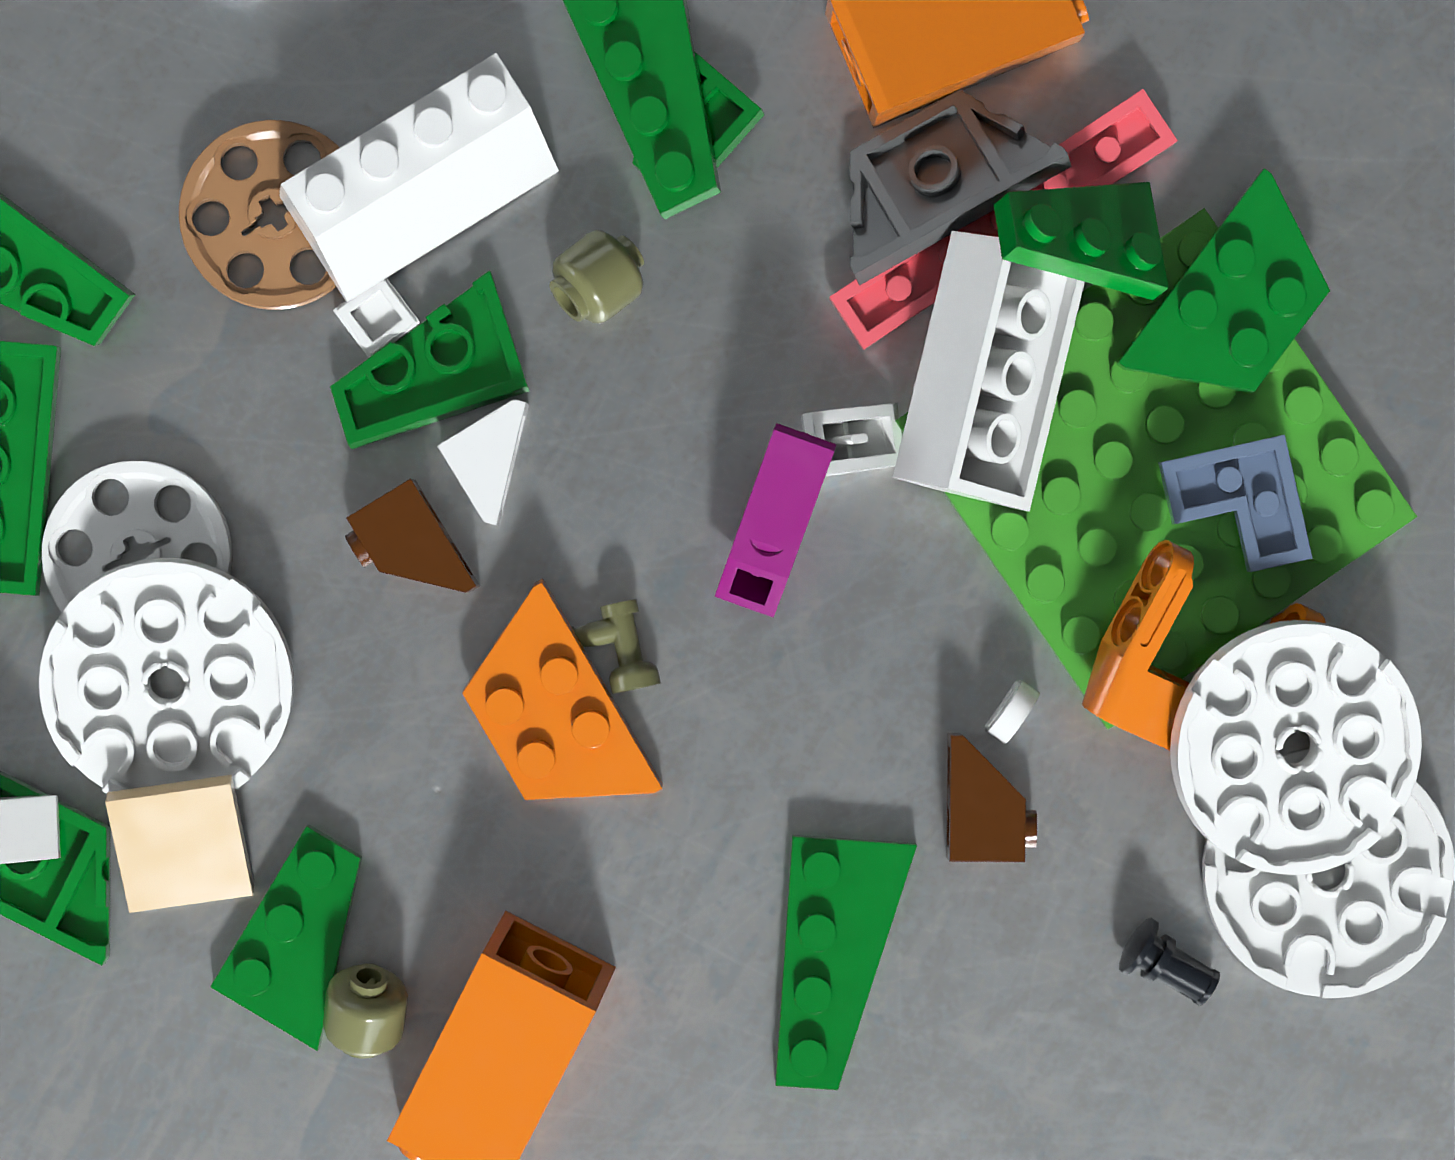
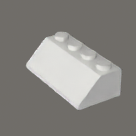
M497 53L281 183L279 197L345 301L348 302L552 177L559 170L530 105Z
M959 231L951 232L907 420L899 446L893 478L1030 512L1084 281L1003 260L999 237Z

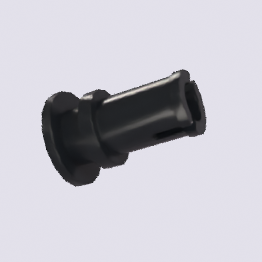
M1153 918L1146 919L1134 931L1126 943L1120 958L1119 970L1128 975L1138 967L1141 969L1140 976L1149 982L1158 979L1190 998L1193 1003L1202 1006L1215 991L1219 983L1220 972L1209 968L1176 947V940L1169 935L1157 936L1159 922Z

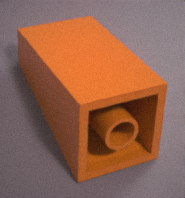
M827 0L825 11L827 20L873 128L940 101L958 90H966L1080 42L1085 34L1082 24L1089 21V15L1083 0Z
M505 910L475 965L387 1141L399 1147L401 1153L410 1160H519L595 1015L616 967Z

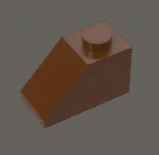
M410 478L346 517L353 531L345 535V538L364 568L374 563L377 570L382 573L465 593H470L480 587L416 480Z
M947 733L946 858L949 862H1025V848H1036L1037 845L1036 810H1026V799L961 733Z

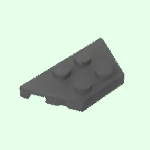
M961 90L950 94L850 151V179L853 183V196L850 199V223L853 227V257H850V268L859 286L951 235L952 231H958L992 212L994 204L1008 192L1029 191L1072 167L1067 152L1056 143L1049 146L1026 133L1024 126L1004 114L989 112L983 102Z

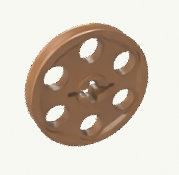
M283 120L255 121L243 124L222 134L211 142L194 161L186 176L180 195V231L183 243L192 262L202 276L223 295L254 308L283 310L304 306L322 298L337 287L327 271L319 282L312 285H304L293 278L291 274L293 258L299 252L313 249L289 211L284 215L287 223L284 229L277 231L272 224H269L263 228L258 226L254 231L243 236L244 232L258 225L257 221L264 216L261 205L265 201L271 199L276 206L284 204L279 197L280 185L295 176L287 171L284 163L286 152L291 146L297 143L311 144L317 148L320 153V159L340 148L331 139L317 130L295 122ZM236 146L250 148L258 158L255 172L244 180L229 178L222 169L224 154ZM210 201L219 202L224 205L230 216L226 229L214 236L203 235L198 232L193 221L197 208L203 203ZM249 253L256 255L261 259L264 266L262 279L251 288L237 287L230 281L228 276L230 262L240 254Z

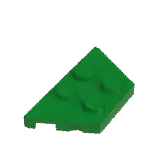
M1265 168L1260 171L1116 363L1123 370L1140 371L1173 377V379L1217 385L1222 388L1252 393L1256 391L1330 292L1272 173Z
M0 771V797L48 795ZM58 800L61 858L0 864V915L102 966L106 964L110 956V826Z

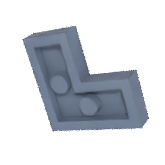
M1285 435L1158 463L1172 525L1234 511L1247 572L1312 559Z

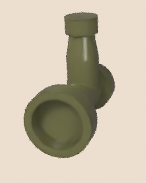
M637 599L601 606L600 610L603 620L590 622L578 628L571 626L583 647H596L614 643L619 667L615 668L609 677L612 694L661 684L657 667L651 662L643 661L633 613L639 612Z

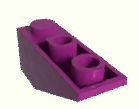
M778 423L775 424L714 597L774 618L837 444Z

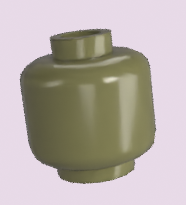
M595 230L587 233L555 258L552 268L554 279L550 282L549 287L560 307L573 320L580 322L586 319L592 323H603L620 312L642 293L643 279L639 268L644 265V259L635 244L626 236L621 235L616 239L602 230Z
M375 964L354 965L339 971L330 980L326 992L323 1027L327 1039L345 1054L360 1059L373 1058L393 1049L401 1040L405 1027L408 994L404 982L395 973Z

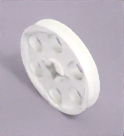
M122 461L105 465L84 475L68 488L58 500L50 514L43 535V573L49 592L61 612L65 610L70 601L83 588L108 572L104 569L106 565L122 559L121 555L129 551L127 540L131 537H135L139 544H155L168 537L171 539L170 543L154 549V553L146 559H182L184 551L193 543L202 542L208 544L217 555L216 568L229 575L231 574L233 558L232 539L229 526L220 506L206 488L194 478L181 470L162 463ZM108 479L120 481L128 490V505L118 515H106L99 510L95 503L94 497L97 487ZM171 485L184 488L191 499L189 514L178 522H170L164 519L157 509V498L160 492ZM74 529L83 531L92 542L93 550L91 557L80 566L67 564L62 560L58 550L60 538L66 532ZM118 565V566H116V567H114V568H112V569H110V570H113V569H115V568H117V567H120V566H122V565Z

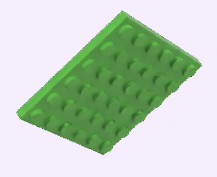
M1205 208L1160 238L1169 288L1157 298L1151 300L1095 284L1082 292L1030 512L942 491L1083 696L1085 695L1101 640L1143 562L1152 548L1159 542L1164 540L1171 541L1190 550L1194 556L1193 588L1151 665L1182 679L1203 665L1216 651L1232 639L1257 628L1417 517L1295 339L1256 391L1252 393L1206 383L1173 379V377L1140 371L1123 370L1116 364L1218 229V226ZM908 412L895 420L902 433L904 432ZM1285 435L1312 559L1247 572L1234 511L1172 525L1158 463ZM1099 718L1106 729L1114 726Z

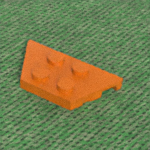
M543 578L535 582L515 615L493 644L492 649L482 664L478 666L464 687L463 696L525 800L656 793L663 787L658 774Z

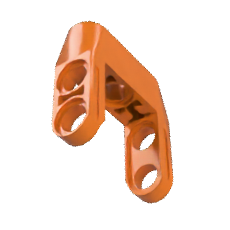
M1164 540L1152 548L1101 640L1082 706L1106 722L1170 751L1175 715L1189 682L1151 665L1193 588L1194 556L1190 550L1171 541ZM1295 603L1273 617L1269 624L1290 620H1306L1326 623L1321 613L1305 605Z

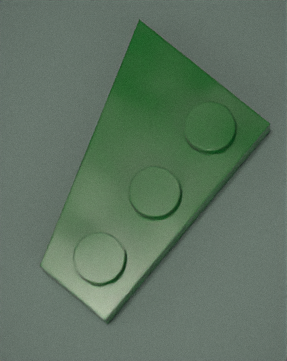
M1150 182L1008 192L994 204L1003 260L1154 300L1169 288Z
M307 825L210 987L318 1051L324 1033L323 1019L326 992L330 980L337 974L336 969L344 933L347 929L362 856L311 825Z

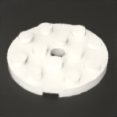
M153 558L128 563L108 571L83 588L70 601L53 626L44 647L39 674V695L42 713L54 743L71 766L75 765L84 775L103 788L102 791L105 793L232 775L236 790L251 778L277 747L289 719L294 693V670L287 640L279 623L261 598L241 581L218 568L179 558ZM167 666V668L177 671L186 683L183 694L174 699H163L157 696L150 685V675L155 670Z
M1306 620L1279 621L1249 630L1232 639L1216 651L1197 671L1180 701L1174 719L1170 746L1173 780L1179 799L1193 824L1212 844L1229 856L1252 868L1270 873L1286 875L1316 873L1342 865L1368 850L1382 838L1378 834L1391 820L1400 804L1404 807L1406 806L1414 788L1420 766L1422 749L1421 726L1415 700L1405 679L1396 666L1371 644L1351 632L1330 624ZM1295 730L1306 732L1310 740V750L1307 756L1298 763L1287 764L1279 750L1283 748L1285 740L1288 736L1295 733Z
M1310 748L1288 752L1282 756L1287 764H1295L1307 756ZM1415 782L1406 806L1404 807L1400 804L1391 820L1378 834L1382 838L1356 858L1344 863L1345 876L1342 882L1330 890L1320 889L1312 881V873L1286 875L1252 868L1229 856L1206 838L1202 859L1203 891L1209 914L1220 937L1230 951L1259 977L1284 990L1321 998L1353 997L1369 993L1397 980L1411 970L1434 945L1447 920L1445 916L1451 899L1453 881H1455V856L1449 831L1437 806L1427 792Z

